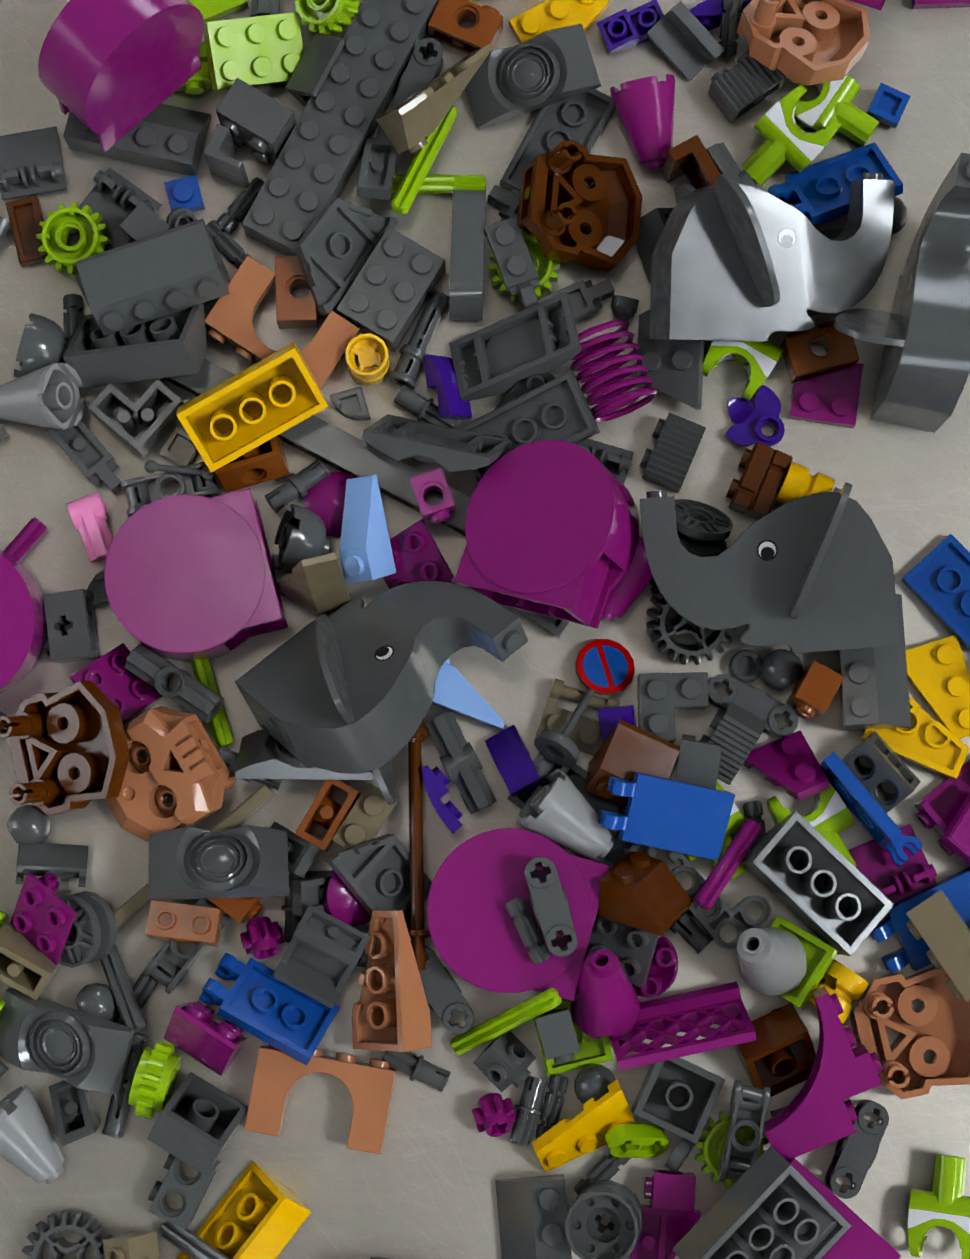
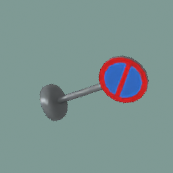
M596 639L587 643L579 651L575 662L576 674L581 683L588 689L561 733L554 730H543L534 739L536 749L548 760L565 767L574 766L579 759L580 751L569 736L594 693L615 695L624 691L632 682L635 673L634 660L629 651L618 642L610 639Z

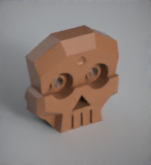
M752 0L743 9L736 32L747 38L750 57L772 71H775L776 68L779 69L793 83L803 85L843 80L864 55L870 40L868 9L847 0Z
M159 706L149 709L129 722L125 736L130 759L119 797L105 799L121 828L149 842V835L184 828L186 825L198 823L222 808L224 791L232 789L236 779L235 776L229 778V775L233 772L228 770L204 729L202 720L198 719L195 713L180 712ZM143 750L148 754L147 761L142 757ZM168 794L173 796V804L168 802Z
M932 967L908 977H904L900 973L872 978L864 997L849 1015L853 1034L857 1042L856 1047L864 1044L869 1054L876 1052L884 1070L878 1073L882 1082L881 1086L889 1089L900 1099L929 1094L931 1086L970 1084V1001L966 1002L963 996L959 999L954 996L946 984L950 977L943 967L938 970ZM915 999H919L922 1002V1008L917 1012L913 1011L911 1003ZM885 1027L900 1033L891 1045H889ZM927 1050H931L934 1054L933 1060L929 1063H926L923 1059V1054Z

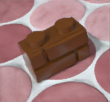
M759 442L755 443L752 450L746 448L738 467L744 469L740 480L733 478L726 497L731 499L728 508L756 520L769 514L793 457Z

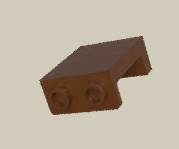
M698 135L669 149L661 172L667 183L685 175L690 185L695 189L714 185L716 179L721 175Z

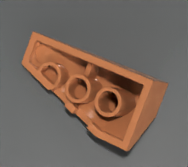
M374 910L372 911L368 935L371 938L365 947V952L368 955L365 972H360L358 984L362 985L359 1002L354 1003L352 1011L353 1049L407 1052L431 1048L430 1009L403 911Z

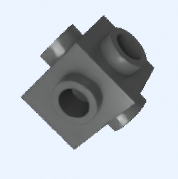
M508 1031L492 1041L473 1063L490 1082L503 1092L512 1083L517 1088L531 1074L527 1068L536 1057L511 1031Z

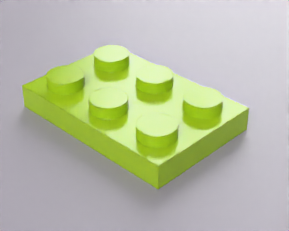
M298 12L204 22V39L213 91L230 89L237 78L250 86L289 81L304 54Z

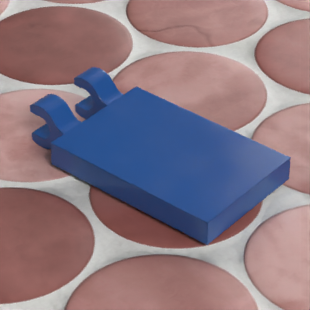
M874 142L805 167L800 174L797 171L786 174L785 183L770 186L768 192L788 204L795 199L797 204L791 206L803 213L815 226L848 214L850 181L862 179L863 173H882L883 180H895L894 197L903 194V183Z
M950 534L907 573L901 581L970 651V552Z
M835 752L822 761L820 766L829 783L882 849L889 853L891 861L896 866L900 867L909 859L903 852V848L907 849L912 856L922 848L918 838L901 834L902 831Z
M636 771L633 781L610 776L606 790L611 791V794L629 798L625 814L601 810L598 823L603 824L602 827L620 830L618 838L622 841L719 861L735 799L734 793Z
M970 867L894 903L887 913L888 918L881 920L873 929L870 935L873 940L876 939L877 943L886 940L896 933L902 946L901 949L881 957L887 971L890 970L891 973H895L903 969L907 964H910L912 970L917 971L932 964L925 953L930 950L929 946L923 938L917 941L906 925L910 919L906 913L938 891L942 890L970 929Z
M225 953L218 964L219 967L215 971V975L223 980H234L236 982L230 990L217 980L209 978L202 989L203 992L199 1000L210 1006H220L216 1015L307 1065L340 1007L334 1005L333 1008H330L273 977L274 970L253 958H250L247 964H244L233 955Z

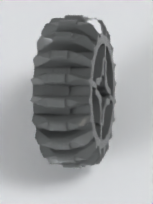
M655 596L651 597L650 601L658 606V608L647 609L646 614L651 618H656V620L647 622L646 627L648 630L657 631L653 632L649 638L652 642L661 641L657 646V650L660 653L669 649L667 654L669 660L673 661L680 653L681 664L686 665L689 656H692L694 664L699 665L701 662L700 655L704 654L708 661H712L713 655L710 652L712 649L715 648L720 654L724 652L723 647L719 644L721 640L731 643V636L725 632L726 630L734 631L736 628L713 630L710 636L706 638L704 627L695 625L698 630L696 632L692 626L686 623L688 620L679 613L674 619L670 620L669 625L665 626V618L670 605L664 597L662 599ZM675 633L677 635L689 633L693 635L697 643L691 645L681 644L672 640L669 636Z
M68 1209L61 1211L60 1220L57 1215L52 1213L47 1216L48 1224L39 1221L36 1224L39 1234L30 1232L27 1236V1239L34 1245H25L22 1252L31 1256L28 1259H43L44 1247L46 1242H48L50 1245L49 1250L53 1254L54 1259H63L66 1256L65 1254L73 1252L78 1247L81 1249L75 1254V1259H85V1251L92 1244L96 1259H104L103 1240L113 1236L107 1235L102 1238L100 1233L106 1228V1225L101 1223L95 1229L92 1226L96 1218L93 1214L83 1222V1211L77 1210L71 1220L70 1212ZM72 1230L82 1234L84 1237L80 1241L72 1243L68 1242L64 1237L59 1238L55 1232Z

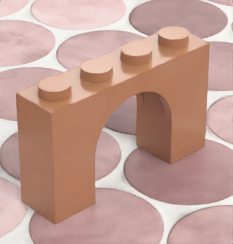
M247 255L229 282L230 294L218 299L205 319V327L208 329L206 334L222 345L227 341L236 347L234 352L238 356L251 363L253 359L259 362L276 352L266 347L258 339L253 329L254 314L274 284L276 273ZM334 311L330 312L312 341L299 350L321 391L345 356L348 343L358 336L360 328Z
M269 1044L268 1046L262 1045L259 1047L244 1131L279 1136L282 1132L288 1095L294 1083L307 1074L327 1073L340 1079L352 1096L353 1115L347 1149L381 1155L396 1069L391 1068L388 1062L382 1061V1059L370 1058L369 1064L356 1062L357 1056L348 1053L336 1052V1058L322 1056L323 1050L319 1048L315 1050L309 1063L305 1065Z

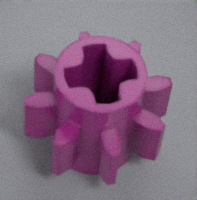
M257 917L250 920L246 924L247 932L240 933L243 949L246 950V954L253 953L256 959L273 957L279 951L277 944L285 942L278 922L271 923L269 917Z
M499 1093L484 1095L478 1101L479 1108L472 1109L478 1132L486 1130L487 1135L491 1137L506 1134L511 1129L510 1122L517 1120L511 1098L508 1097L503 1100L502 1095Z

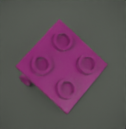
M423 519L390 539L396 573L383 577L389 589L402 584L420 581L452 582L454 576Z
M124 643L69 677L74 684L79 681H93L120 710L123 726L126 724L125 721L163 696L156 688L124 667L126 659L131 653Z
M911 824L899 828L902 831V835L916 837ZM874 839L848 850L857 864L856 868L893 904L937 883L935 877H937L936 870L932 864H928L922 848L913 856L907 849L903 848V852L909 859L900 867L891 861L889 853L882 849Z
M28 872L9 924L57 965L77 913L54 893L59 888L58 877L55 874L46 873L45 876L36 878L31 872Z

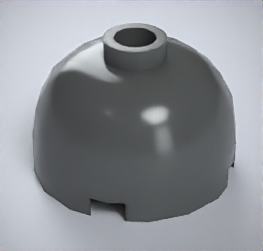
M30 313L29 319L34 323L33 326L25 325L16 361L20 362L21 371L14 369V377L19 378L51 363H66L63 359L68 348L65 347V334L55 321Z
M295 504L290 505L291 511H285L277 530L274 544H279V555L272 554V566L275 569L292 572V568L301 560L328 554L331 540L326 538V526L323 520L315 512Z

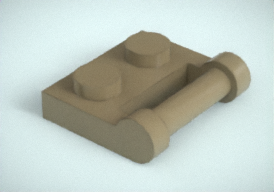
M555 678L536 736L543 730H554L561 733L573 712L557 707L559 697L579 704L585 692L564 685L565 681ZM593 695L587 707L595 710L603 707L617 706L619 700L611 697L607 700ZM581 715L569 736L577 745L579 751L594 756L602 745L599 721Z

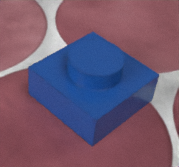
M881 83L867 114L895 129L911 96Z
M196 174L164 182L171 211L179 207L189 209L192 212L205 209Z

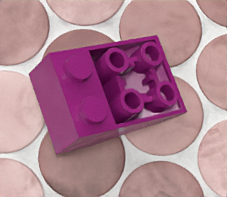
M199 1000L176 1006L164 1039L218 1075L222 1076L225 1074L247 1040L246 1037L241 1035L243 1029L227 1020L221 1022L212 1016L215 1010Z

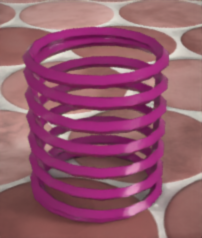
M622 319L605 322L579 333L580 341L602 330L621 326L615 332L606 333L580 343L581 351L571 359L575 361L572 363L570 370L581 371L576 376L578 383L586 382L581 386L583 394H590L586 397L588 405H596L591 408L596 422L609 421L631 413L651 402L658 390L651 388L654 380L646 377L649 368L642 365L644 357L637 354L639 345L632 342L635 334L628 331L630 323ZM621 337H628L625 342L613 344ZM626 348H633L629 354L616 356ZM630 360H638L634 365L619 368ZM635 371H643L638 377L625 379ZM648 382L641 389L626 392L639 383ZM648 395L647 397L643 398L642 400H640V401H638V402H636V403H634V404H632V405H630V406H628V407H626V408H623V409H621V410H618V411H616V412H613V411H615V410H617V409H619V408H621V407H624V406L628 405L629 403H631V402L637 400V399H638L639 397H641V396Z

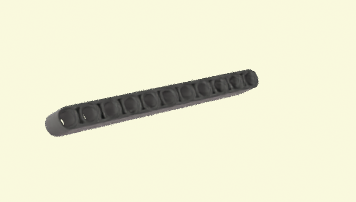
M204 359L198 374L167 377L164 379L195 396H199L235 374ZM314 415L278 435L281 441L316 459L319 458L325 464L341 472L352 474L355 477L377 474L381 493L420 513L409 478L421 475L424 472L401 460L393 459L372 445ZM448 485L455 504V511L450 513L451 517L439 523L466 536V514L471 497ZM435 490L429 491L424 497V501L432 506L438 505L443 500V495Z

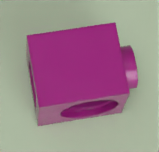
M441 467L409 478L424 522L431 520L432 524L451 517L450 513L455 511V504ZM433 490L443 495L441 503L434 506L424 501L425 495Z
M652 1169L651 1178H645L644 1198L650 1199L649 1204L654 1209L694 1212L696 1175L693 1172Z

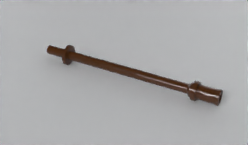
M424 718L408 742L411 930H408L419 971H425V938L431 937L430 930L424 927L421 743L428 737V729L424 728Z

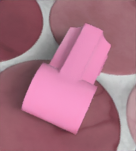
M96 492L67 503L70 517L76 530H79L91 563L106 560L109 547L114 538L107 522L109 515L101 494Z

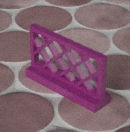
M737 981L641 1002L638 1021L633 1028L618 1038L608 1036L619 1071L757 1040L755 1029L742 1002ZM713 1024L720 1025V1027L717 1029L711 1028L710 1026ZM732 1029L741 1030L737 1032H730ZM678 1032L686 1033L684 1036L676 1035ZM699 1036L706 1037L705 1039L696 1040ZM645 1039L653 1040L649 1044L642 1043ZM665 1043L672 1045L669 1047H662ZM631 1051L638 1052L637 1054L626 1056Z

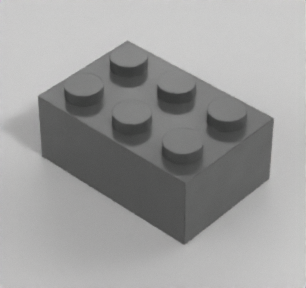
M388 227L336 309L337 314L360 328L359 332L362 334L370 333L381 338L387 348L395 353L429 299L431 291L435 289L446 272L445 259Z

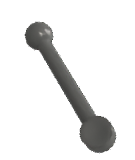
M152 460L147 461L144 466L148 473L163 471L198 475L207 481L212 480L215 476V471L211 473L207 466L203 469L160 465Z

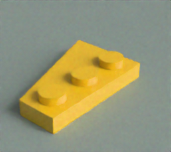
M546 0L510 19L509 26L519 44L534 38L542 32L571 25L582 24L584 32H586L609 8V1Z
M949 636L906 650L907 676L910 683L919 691L942 725L958 739L970 736V674L957 636Z
M909 698L911 728L866 729L861 738L862 741L876 731L897 756L954 781L957 779L970 749L944 725L926 713L913 698Z
M617 1079L607 1086L609 1092L596 1101L594 1098H591L582 1105L584 1111L573 1119H562L532 1142L544 1172L559 1168L573 1159L592 1153L597 1148L606 1145L605 1135L614 1126L619 1124H636Z

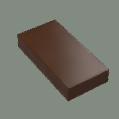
M35 195L5 203L21 267L45 262L44 260L47 255H42L38 251V248L43 243L36 238V234L42 233L43 229L39 225L40 221L45 222L39 197Z

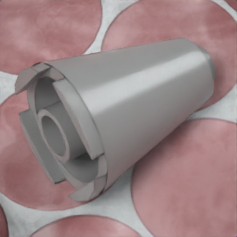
M51 363L0 385V419L58 430H65L78 425L83 417L85 408V397L80 398L78 387H83L79 375L67 363Z
M556 769L546 777L551 783L543 788L539 785L528 798L519 813L521 819L517 820V823L523 828L540 834L590 860H594L597 857L600 859L604 858L614 844L611 841L613 833L610 829L602 827L603 824L598 823L599 815L569 777L561 769Z
M750 928L740 935L737 942L739 969L743 980L751 989L765 996L784 995L791 992L801 983L807 969L806 951L794 934L781 928Z
M26 1085L24 1088L21 1086L0 1100V1156L35 1182L41 1183L45 1180L49 1184L64 1171L61 1165L65 1159L31 1090Z

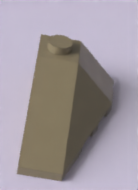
M489 44L476 49L376 119L397 153L409 150L412 154L428 143L425 138L436 130L491 52L492 48Z
M336 552L301 560L292 568L293 573L286 574L284 580L277 583L281 595L315 616L324 614L328 618L340 607L351 601L344 571Z

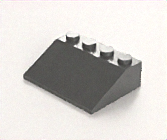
M770 1146L672 1250L680 1259H821L846 1233L851 1225L784 1157Z

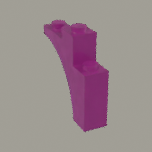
M825 986L811 991L819 1018V1045L812 1071L806 1083L791 1103L780 1113L764 1122L763 1128L770 1145L787 1161L856 1133L852 1121L858 1119L850 1099L843 1100L882 1085L878 1073L884 1070L876 1052L869 1054L864 1044L852 1049L853 1046L857 1045L850 1026L843 1027L838 1017L839 1014L844 1013L836 993L829 995Z

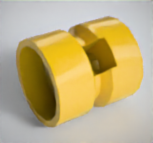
M367 333L354 337L348 343L345 356L352 379L364 386H375L383 382L390 371L389 353L385 342L378 336Z
M792 461L775 501L784 505L803 496L820 492H831L835 479L819 472L811 475L809 468Z
M833 960L823 976L824 982L819 983L816 989L825 986L829 995L836 993L844 1011L838 1017L841 1024H844L853 1010L851 1002L853 1000H860L870 984L843 964ZM812 995L808 1001L816 1007V1003Z

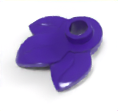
M762 385L754 401H748L744 398H730L728 400V414L734 425L726 432L728 439L736 445L744 447L751 446L756 442L769 447L778 444L784 436L785 428L782 420L779 418L781 403L776 394L767 386ZM770 426L773 429V435L765 436L762 433V427Z

